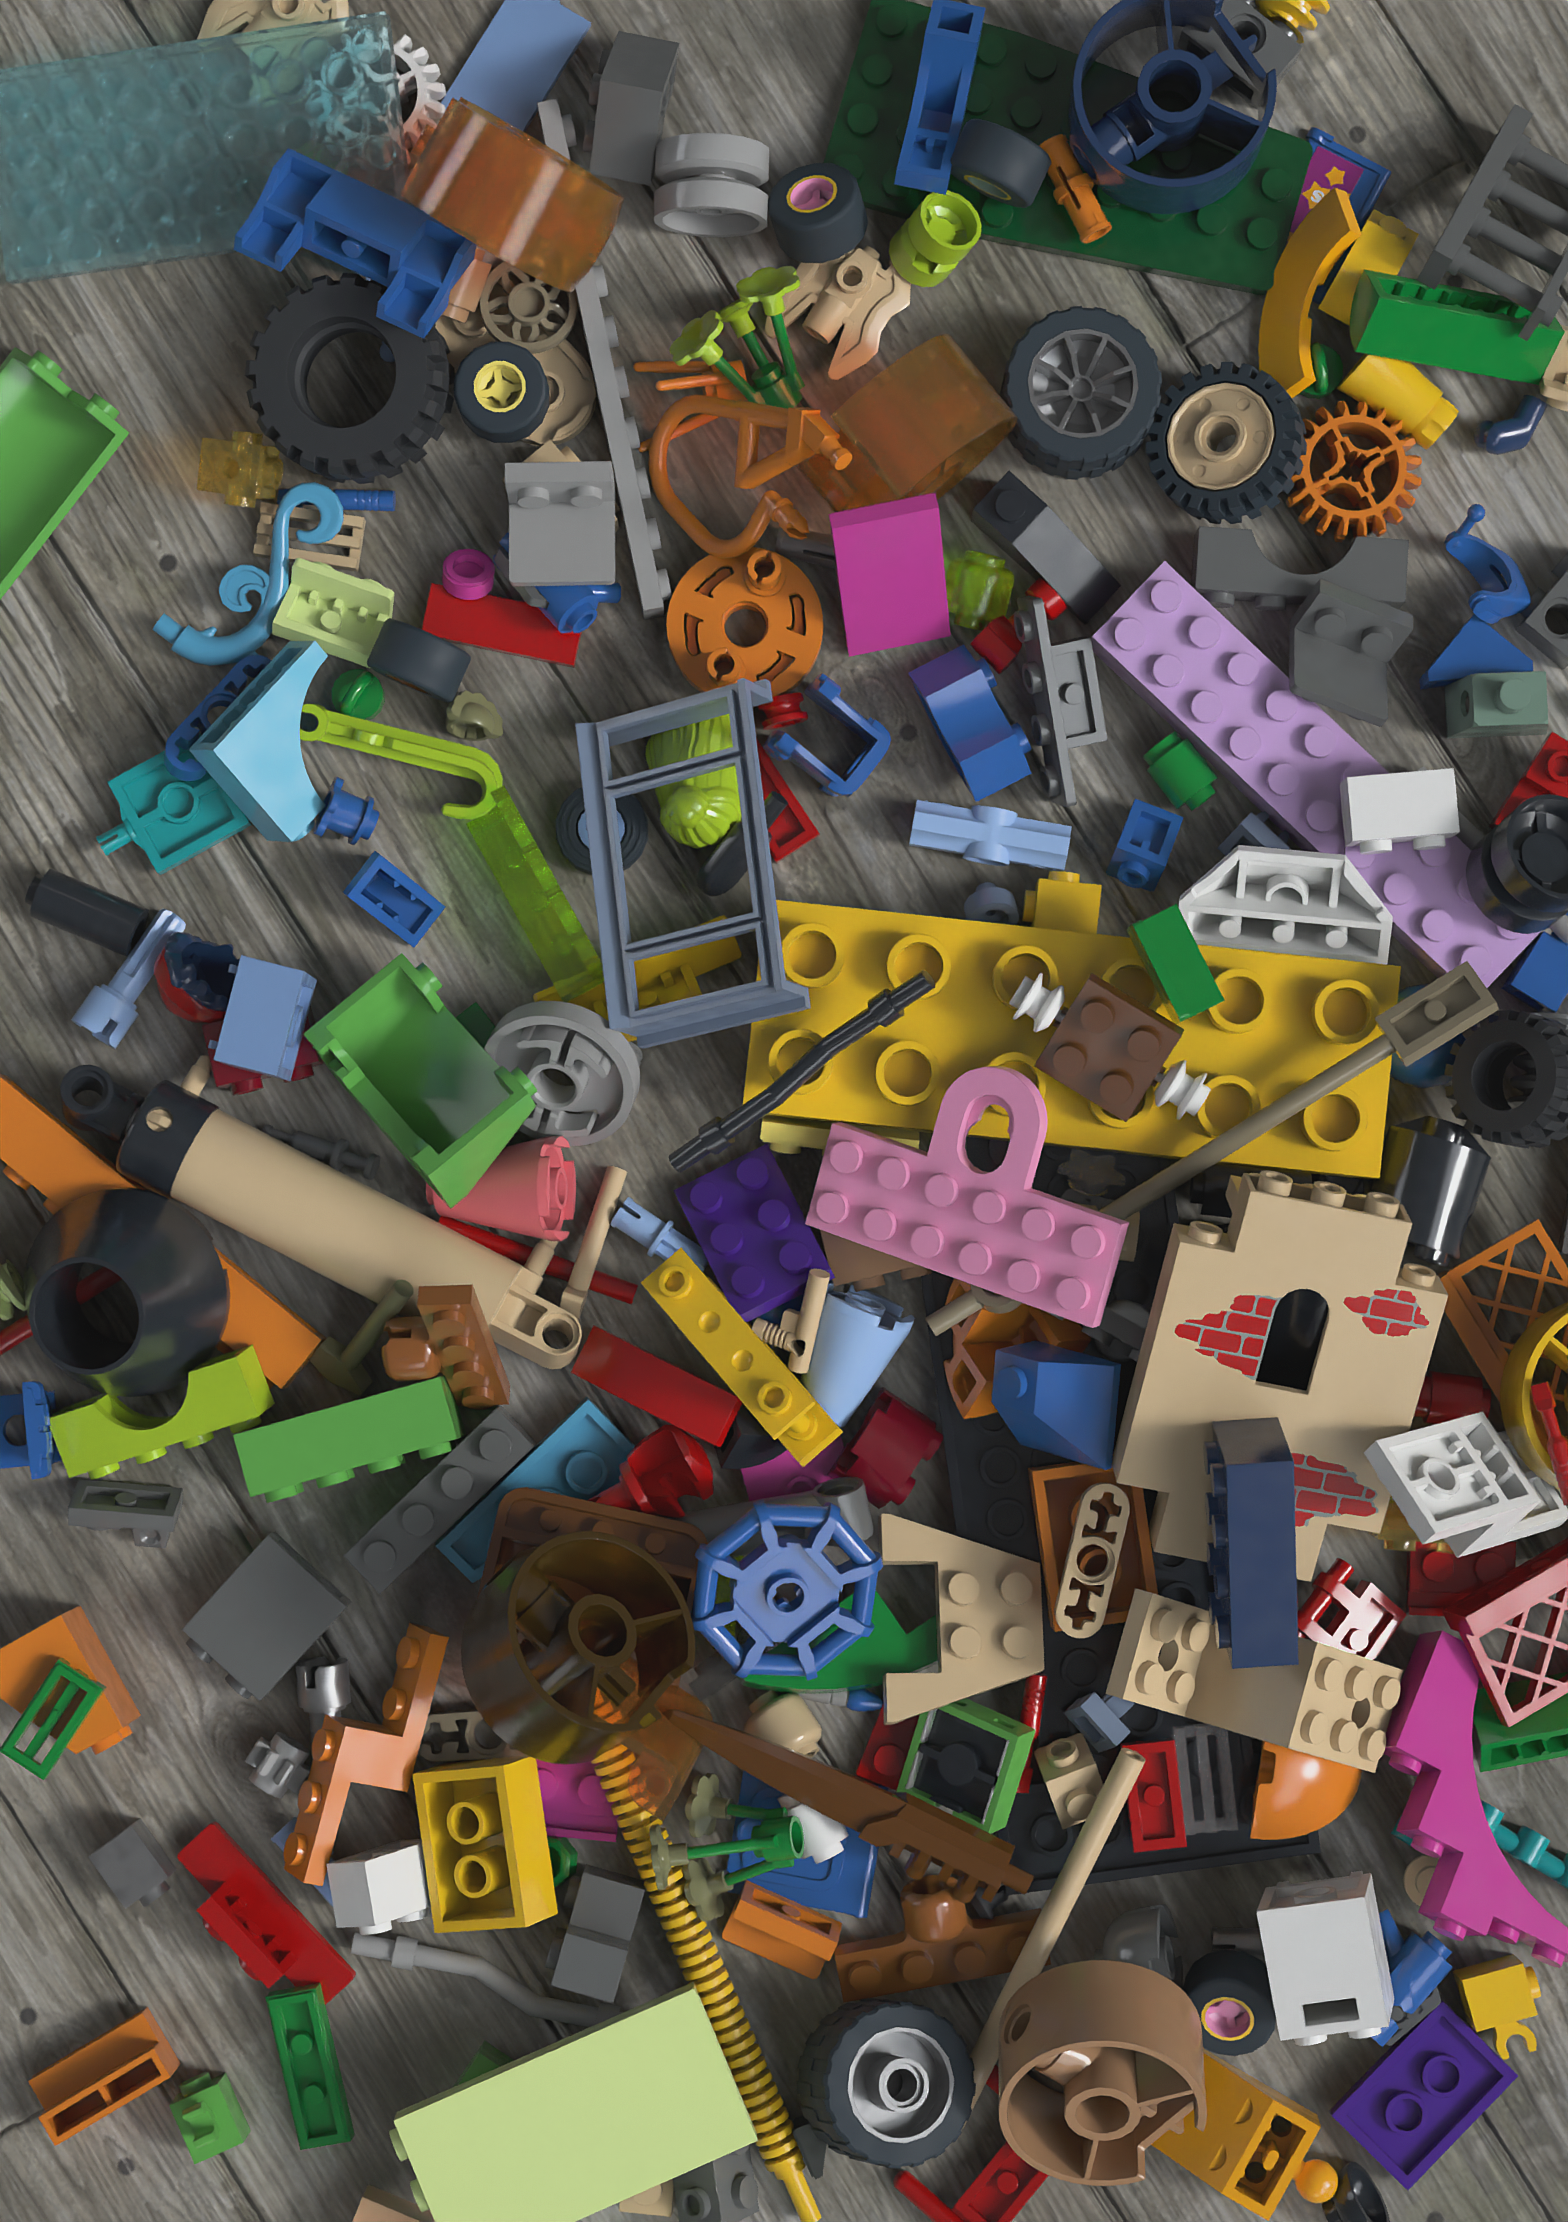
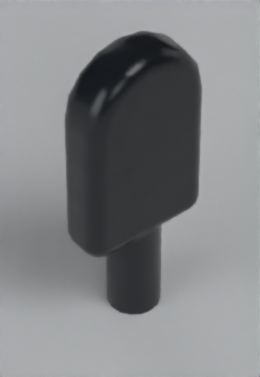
M771 791L764 800L767 830L788 805L787 800L775 791ZM736 822L698 871L697 885L704 894L710 897L722 895L732 889L748 870L742 822ZM768 831V838L770 842L772 839V835Z

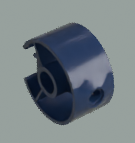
M1122 0L1109 9L1088 33L1077 58L1069 99L1068 127L1070 146L1083 170L1103 192L1114 200L1128 207L1148 213L1178 214L1190 212L1212 204L1229 193L1245 177L1256 160L1274 111L1277 92L1276 70L1272 69L1268 73L1264 71L1251 53L1254 51L1258 40L1256 35H1251L1245 40L1241 39L1221 11L1224 0ZM1188 24L1204 29L1208 33L1214 29L1259 92L1256 102L1258 105V120L1210 99L1212 91L1234 75L1216 50L1202 60L1195 54L1182 49L1174 50L1172 26L1185 27ZM1156 26L1158 54L1154 55L1143 66L1136 91L1105 112L1102 119L1090 126L1083 107L1081 85L1088 70L1102 52L1117 40L1135 31ZM1171 90L1185 97L1191 108L1182 112H1168L1159 108L1153 102L1151 95L1160 91ZM1199 133L1240 151L1236 157L1222 167L1197 177L1185 179L1153 177L1126 166L1130 162L1138 161L1153 149L1167 152L1177 151L1186 147Z

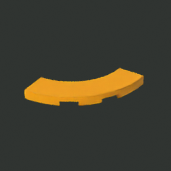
M1335 187L1306 215L1290 238L1275 267L1274 284L1267 291L1262 309L1258 344L1259 372L1263 370L1271 375L1287 391L1291 398H1294L1316 381L1310 348L1312 319L1308 317L1316 287L1325 283L1327 276L1340 256L1362 235L1347 192Z

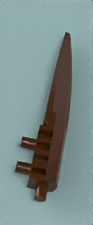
M668 1709L663 1713L669 1722L713 1752L787 1796L859 1832L858 1838L876 1847L892 1845L889 1855L897 1859L903 1849L911 1852L904 1867L905 1873L909 1877L921 1879L931 1862L941 1867L937 1878L946 1883L952 1873L960 1876L952 1892L955 1899L959 1902H970L979 1886L984 1888L981 1898L991 1902L1001 1884L1024 1895L1031 1885L1034 1875L1009 1863L1015 1849L1014 1845L907 1792H888L812 1757L677 1709Z

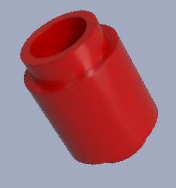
M1430 1371L1428 1376L1424 1378L1414 1417L1423 1418V1422L1427 1424H1439L1483 1412L1488 1419L1491 1406V1390L1483 1388L1481 1377Z

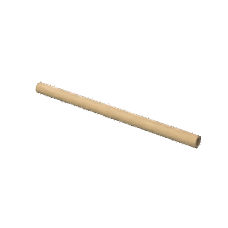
M1121 1749L970 2054L974 2063L975 2071H973L974 2083H976V2093L973 2096L971 2105L972 2110L999 2058L998 2030L1002 2012L1013 1994L1021 1986L1041 1973L1146 1761L1142 1755L1131 1749Z

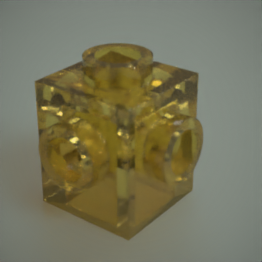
M232 430L231 440L202 437L197 490L225 494L224 504L255 508L256 498L275 499V491L282 483L284 471L283 462L279 458L280 451L275 446L263 445V434Z

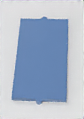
M504 0L449 88L446 96L441 101V104L445 106L446 114L467 126L473 137H477L480 134L509 153H512L538 112L537 102L545 101L590 29L591 22L561 5L560 0Z

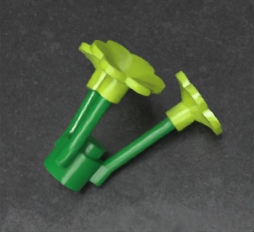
M784 266L778 269L765 267L755 271L751 277L740 280L736 284L740 299L727 305L720 311H708L701 318L691 320L684 327L681 336L672 343L669 350L673 355V361L678 366H682L692 358L700 357L707 365L714 364L742 393L748 402L787 409L795 407L803 397L799 390L805 384L797 371L782 312L785 310L782 297L785 293L794 291L800 286L796 269L793 266ZM754 302H762L765 315L771 317L784 365L782 368L777 361L769 363L752 332L755 326L748 311ZM722 322L730 323L737 338H743L759 368L751 376L754 382L752 387L722 357L723 350L714 341L723 329L724 324Z

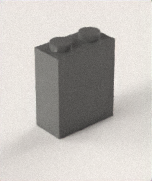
M273 1532L267 1535L182 1630L190 1637L186 1644L200 1659L206 1663H210L214 1659L229 1673L225 1680L238 1694L246 1699L253 1695L261 1701L352 1602L281 1536Z

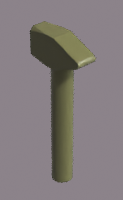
M397 1280L347 1347L328 1336L309 1361L331 1383L357 1395H362L373 1381L361 1362L384 1333L383 1330L386 1322L395 1318L413 1295L414 1289L412 1285L406 1280Z

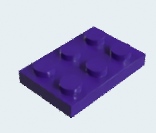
M768 1144L673 1190L727 1301L745 1322L804 1294L811 1269L827 1271L830 1273L829 1281L835 1278L809 1225L805 1224L806 1219Z
M1441 2000L1440 2005L1397 2040L1329 2112L1405 2189L1409 2190L1509 2087L1518 2075Z

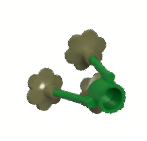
M707 1773L705 1776L697 1775L692 1783V1794L687 1799L685 1807L686 1818L690 1821V1835L695 1838H701L703 1835L710 1836L715 1829L717 1818L729 1820L732 1816L763 1820L761 1825L753 1826L751 1839L688 1847L687 1842L669 1845L662 1836L659 1824L650 1827L651 1858L657 1889L665 1890L668 1887V1874L672 1866L683 1865V1874L686 1879L684 1884L685 1896L688 1902L695 1906L699 1918L704 1922L721 1917L724 1914L722 1895L725 1892L731 1891L734 1884L777 1868L793 1867L794 1859H800L804 1852V1833L797 1816H788L786 1807L765 1809L734 1804L733 1799L722 1797L719 1791V1780L714 1773ZM753 1851L757 1858L764 1857L765 1860L731 1873L727 1870L714 1873L709 1862L704 1857Z

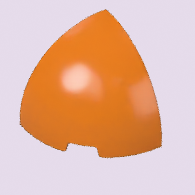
M954 1278L945 1305L971 1290V1284ZM1021 1303L1016 1309L1002 1314L992 1313L985 1308H981L951 1327L953 1330L954 1355L953 1358L944 1361V1368L952 1397L963 1419L976 1418L998 1412L991 1402L995 1353L997 1349L1036 1340L1082 1353L1090 1343L1091 1338L1081 1332L1083 1328L1077 1322L1066 1318L1061 1321L1045 1311L1025 1303Z
M1262 1741L1260 1765L1253 1797L1250 1838L1262 1840L1287 1839L1314 1832L1328 1825L1344 1812L1352 1802L1361 1781L1362 1769Z

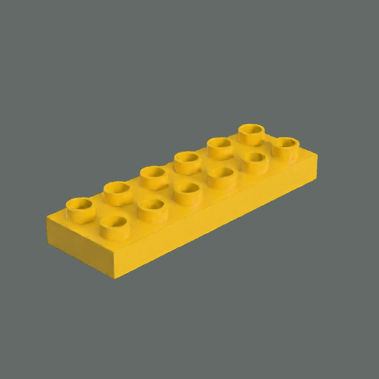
M776 900L785 977L787 981L808 988L811 1009L751 1023L743 1104L767 1089L820 1039L866 1009L869 999L884 989L894 990L921 970H926L935 982L936 987L904 1008V1016L888 1027L879 1025L831 1058L783 1104L767 1115L933 1133L943 1097L957 1078L973 1069L1002 1066L1014 1069L1025 1075L1034 1083L1042 1095L1048 1120L1043 1145L1182 1159L1383 1035L1377 1026L1375 1017L1397 1004L1401 966L1197 945L1225 1001L1177 1024L1184 1029V1032L1163 1066L1166 1067L1164 1072L1166 1073L1172 1064L1185 1060V1073L1194 1079L1203 1073H1207L1203 1084L1211 1090L1195 1116L1185 1112L1181 1119L1178 1120L1176 1119L1177 1106L1167 1101L1159 1107L1155 1105L1154 1092L1159 1084L1157 1082L1155 1087L1149 1086L1128 1121L1125 1122L1034 1067L1040 1054L1057 1029L1052 1026L1055 1019H1053L1048 1028L1035 1033L1033 1031L1034 1019L1030 1016L1023 1014L1015 1020L1012 1019L1017 1008L1010 1005L1009 1002L1025 976L1035 981L1041 972L1043 974L1042 986L1046 989L1053 991L1061 985L1064 986L1065 1001L1060 1010L1064 1006L1070 1008L1088 977L1093 973L1172 1021L1130 937ZM759 957L756 981L761 980ZM1392 1054L1217 1163L1368 1180L1380 1178ZM993 1104L988 1106L982 1115L981 1121H978L970 1128L966 1137L1010 1141L1007 1131L1009 1126L1008 1113L999 1105Z

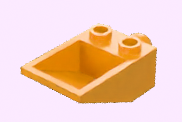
M1203 2048L1207 2119L1204 2131L1202 2132L1195 2128L1193 2109L1183 2118L1184 2132L1182 2134L1168 2130L1151 2145L1221 2194L1267 2221L1271 2218L1291 2180L1295 2181L1299 2194L1309 2202L1323 2203L1331 2199L1338 2187V2177L1334 2168L1326 2161L1320 2159L1303 2161L1321 2128L1318 2115ZM1281 2116L1290 2121V2128L1283 2133L1274 2131L1271 2123L1275 2117ZM1252 2162H1259L1263 2164L1265 2173L1258 2179H1252L1246 2175V2167Z

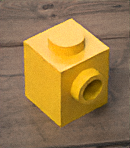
M1049 871L1048 879H1038L1035 891H1025L1022 921L1032 922L1031 927L1097 934L1102 885L1079 883L1080 874Z

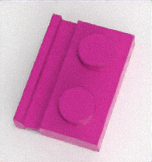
M536 1759L547 1836L616 1842L618 1833L616 1819L619 1817V1814L614 1815L611 1806L617 1801L608 1802L605 1793L612 1788L602 1789L600 1780L607 1775L598 1777L594 1770L602 1762L592 1764L589 1761L564 1765Z

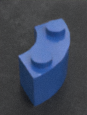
M963 644L908 673L944 749L976 802L1032 774L1024 755L1031 751L1029 741L1019 723L1017 722L1010 726L991 691L992 688L997 686V682L984 658L975 661Z

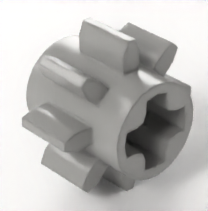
M276 1732L271 1742L261 1737L257 1740L245 1760L246 1763L254 1767L248 1779L264 1792L280 1799L283 1798L287 1789L298 1794L302 1784L309 1777L311 1767L304 1762L310 1751L297 1740L281 1732Z

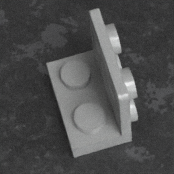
M612 461L505 463V487L509 501L510 584L512 586L614 584L615 482Z

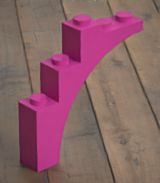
M1443 1630L1420 1634L1400 1683V1696L1392 1709L1386 1731V1747L1383 1753L1391 1757L1389 1760L1390 1766L1405 1774L1417 1776L1396 1831L1412 1838L1411 1847L1430 1857L1439 1858L1418 1913L1435 1921L1433 1929L1451 1939L1463 1941L1465 1936H1486L1488 1933L1490 1936L1509 1944L1515 1945L1517 1941H1520L1533 1948L1531 1956L1535 1959L1561 1968L1563 1962H1568V1928L1545 1910L1512 1871L1496 1843L1479 1796L1473 1764L1472 1727L1474 1704L1480 1677L1462 1640Z

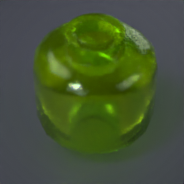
M965 550L964 557H958L950 561L945 579L948 611L955 614L954 624L983 630L986 621L991 622L995 618L1006 616L1014 585L1013 572L1004 567L1006 559L983 552Z

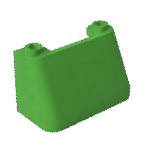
M401 953L308 1029L304 1036L344 1089L451 1209L469 1194L535 1109L536 1104L531 1096L537 1092V1089L519 1067L509 1072L503 1065L499 1066L443 1004L436 993L443 986L433 972L423 962L415 968Z

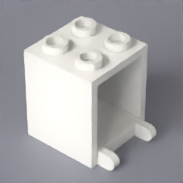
M1362 1871L1351 1872L1350 1876L1295 1884L1284 1881L1278 1882L1277 1886L1266 1887L1256 1912L1280 2041L1294 2039L1296 2045H1314L1326 2041L1328 2034L1348 2032L1350 2038L1360 2039L1376 2036L1381 2033L1382 2027H1389L1394 1994L1372 1874H1363Z

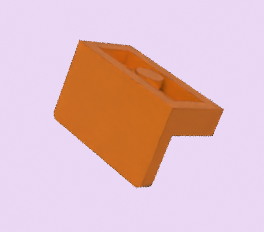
M746 1880L725 1924L722 1938L814 1980L818 1978L825 1961H830L835 1951L842 1923Z

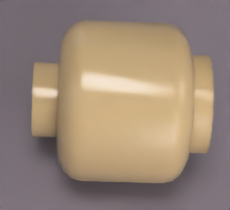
M769 1691L750 1704L749 1709L752 1715L744 1724V1732L809 1757L817 1754L819 1747L816 1743L821 1737L822 1729L799 1694L787 1693L778 1696L776 1691Z

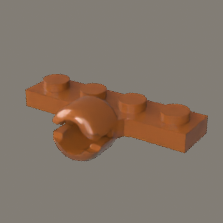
M473 1284L419 1286L417 1306L421 1316L395 1317L387 1321L383 1331H387L389 1335L388 1343L382 1346V1359L387 1376L396 1381L429 1380L442 1373L448 1381L457 1406H465L474 1410H485L493 1405H509L510 1383Z
M939 1873L927 1874L921 1879H913L900 1892L905 1922L903 1931L895 1935L836 1946L834 1955L843 2003L1009 1973L1012 1971L1035 1925L1041 1908L994 1916L992 1920L986 1918L972 1919L966 1913L965 1903L959 1902L953 1896L952 1892L958 1881L957 1879L950 1876L946 1883L937 1878ZM1050 1955L1044 1966L1051 1965Z

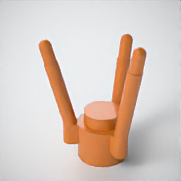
M674 361L636 362L633 365L636 372L700 373V375L657 381L655 387L658 391L702 387L703 394L706 396L734 401H747L742 393L714 364L707 365L704 361H689L682 366H678ZM729 361L728 363L746 380L742 361ZM700 413L678 424L671 440L719 417ZM652 437L640 443L639 452L643 453L649 450Z

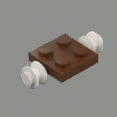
M1041 972L1035 981L1025 976L1009 1002L1010 1005L1017 1008L1012 1019L1015 1020L1023 1014L1030 1016L1034 1019L1033 1031L1035 1033L1048 1028L1053 1019H1055V1022L1052 1026L1057 1028L1034 1067L1125 1122L1128 1121L1149 1086L1155 1087L1157 1082L1159 1084L1154 1092L1155 1105L1157 1107L1167 1101L1177 1106L1176 1119L1178 1120L1181 1119L1185 1112L1192 1116L1196 1115L1211 1090L1203 1084L1207 1073H1203L1195 1079L1185 1073V1060L1172 1064L1164 1073L1166 1067L1163 1064L1184 1032L1182 1027L1093 973L1088 977L1070 1008L1064 1006L1062 1010L1060 1008L1065 1001L1064 986L1061 985L1050 991L1042 986L1043 974Z

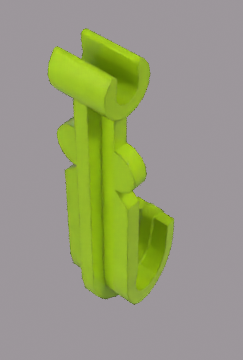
M310 703L302 706V712L314 714L318 719V727L314 731L300 728V739L303 741L318 740L473 779L481 785L482 797L479 802L473 805L446 803L441 808L445 816L472 820L486 815L497 805L503 792V776L499 765L488 753L476 747L329 711L319 704Z

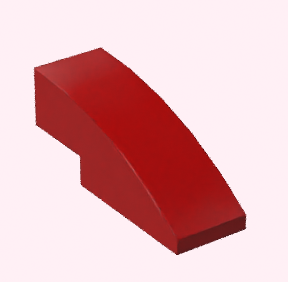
M593 1325L570 1372L720 1448L742 1405V1401L736 1395Z

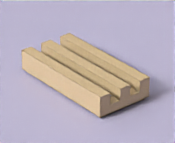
M261 502L260 523H258L256 531L258 536L253 550V554L256 557L271 558V545L268 544L269 537H272V518H275L278 504ZM295 507L289 520L318 524L320 522V512L318 510ZM344 514L341 528L353 530L352 536L337 534L332 540L321 543L350 548L349 557L289 548V561L295 562L296 558H302L310 562H322L332 568L358 572L366 523L365 518ZM289 527V539L299 541L296 536L299 528Z

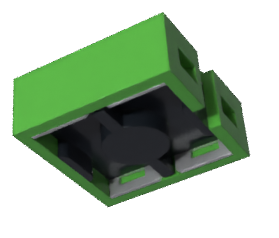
M967 1698L932 1711L924 1712L919 1716L896 1792H907L935 1807L944 1806L953 1810V1816L992 1834L1006 1827L1036 1729Z

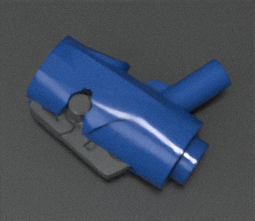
M508 532L499 542L501 547H499L497 554L493 555V563L503 573L505 578L509 580ZM618 582L612 585L512 586L520 593L528 605L538 607L561 633H570L572 631L580 633L595 621L598 603H618L621 599V586Z
M1389 1909L1380 1912L1379 1918L1393 1988L1394 2004L1389 2027H1382L1380 2034L1371 2037L1382 2047L1385 2044L1388 2046L1393 2045L1440 2005L1441 1997L1437 1985L1453 1969L1446 1961L1452 1952L1429 1931L1421 1938L1412 1931L1404 1940Z

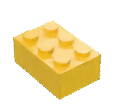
M526 1755L449 1762L412 1774L434 1933L521 1928L558 1914L537 1761L535 1758Z

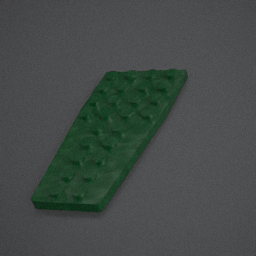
M871 0L823 163H833L849 170L857 179L865 208L907 220L924 198L932 193L894 184L912 107L931 7L907 0ZM983 22L962 130L969 120L982 119L1008 128L1026 137L1038 146L1051 137L1063 134L1066 136L1070 146L1068 108L1078 54L1031 36ZM1095 61L1088 70L1081 85L1083 107L1090 126L1102 119L1105 112L1135 92L1139 77ZM1171 90L1160 91L1151 95L1153 102L1159 108L1168 112H1182L1191 108L1185 97ZM1268 126L1256 160L1235 188L1212 204L1197 210L1178 214H1156L1136 210L1114 200L1095 184L1092 191L1108 222L1111 223L1112 229L1099 239L1086 244L1081 242L1080 235L1064 204L1058 205L1053 196L1056 188L1048 172L1033 203L1026 208L1014 207L987 197L965 185L952 174L950 175L947 190L960 194L975 208L982 225L979 238L981 240L1256 295H1266L1267 291L1274 284V270L1287 243L1313 148L1304 139ZM1199 133L1186 147L1177 151L1167 152L1153 149L1138 161L1130 162L1126 166L1153 177L1185 179L1197 177L1222 167L1236 157L1240 151ZM1079 164V166H1080L1082 172H1083V173H1086V172L1083 170V168L1081 167V165Z

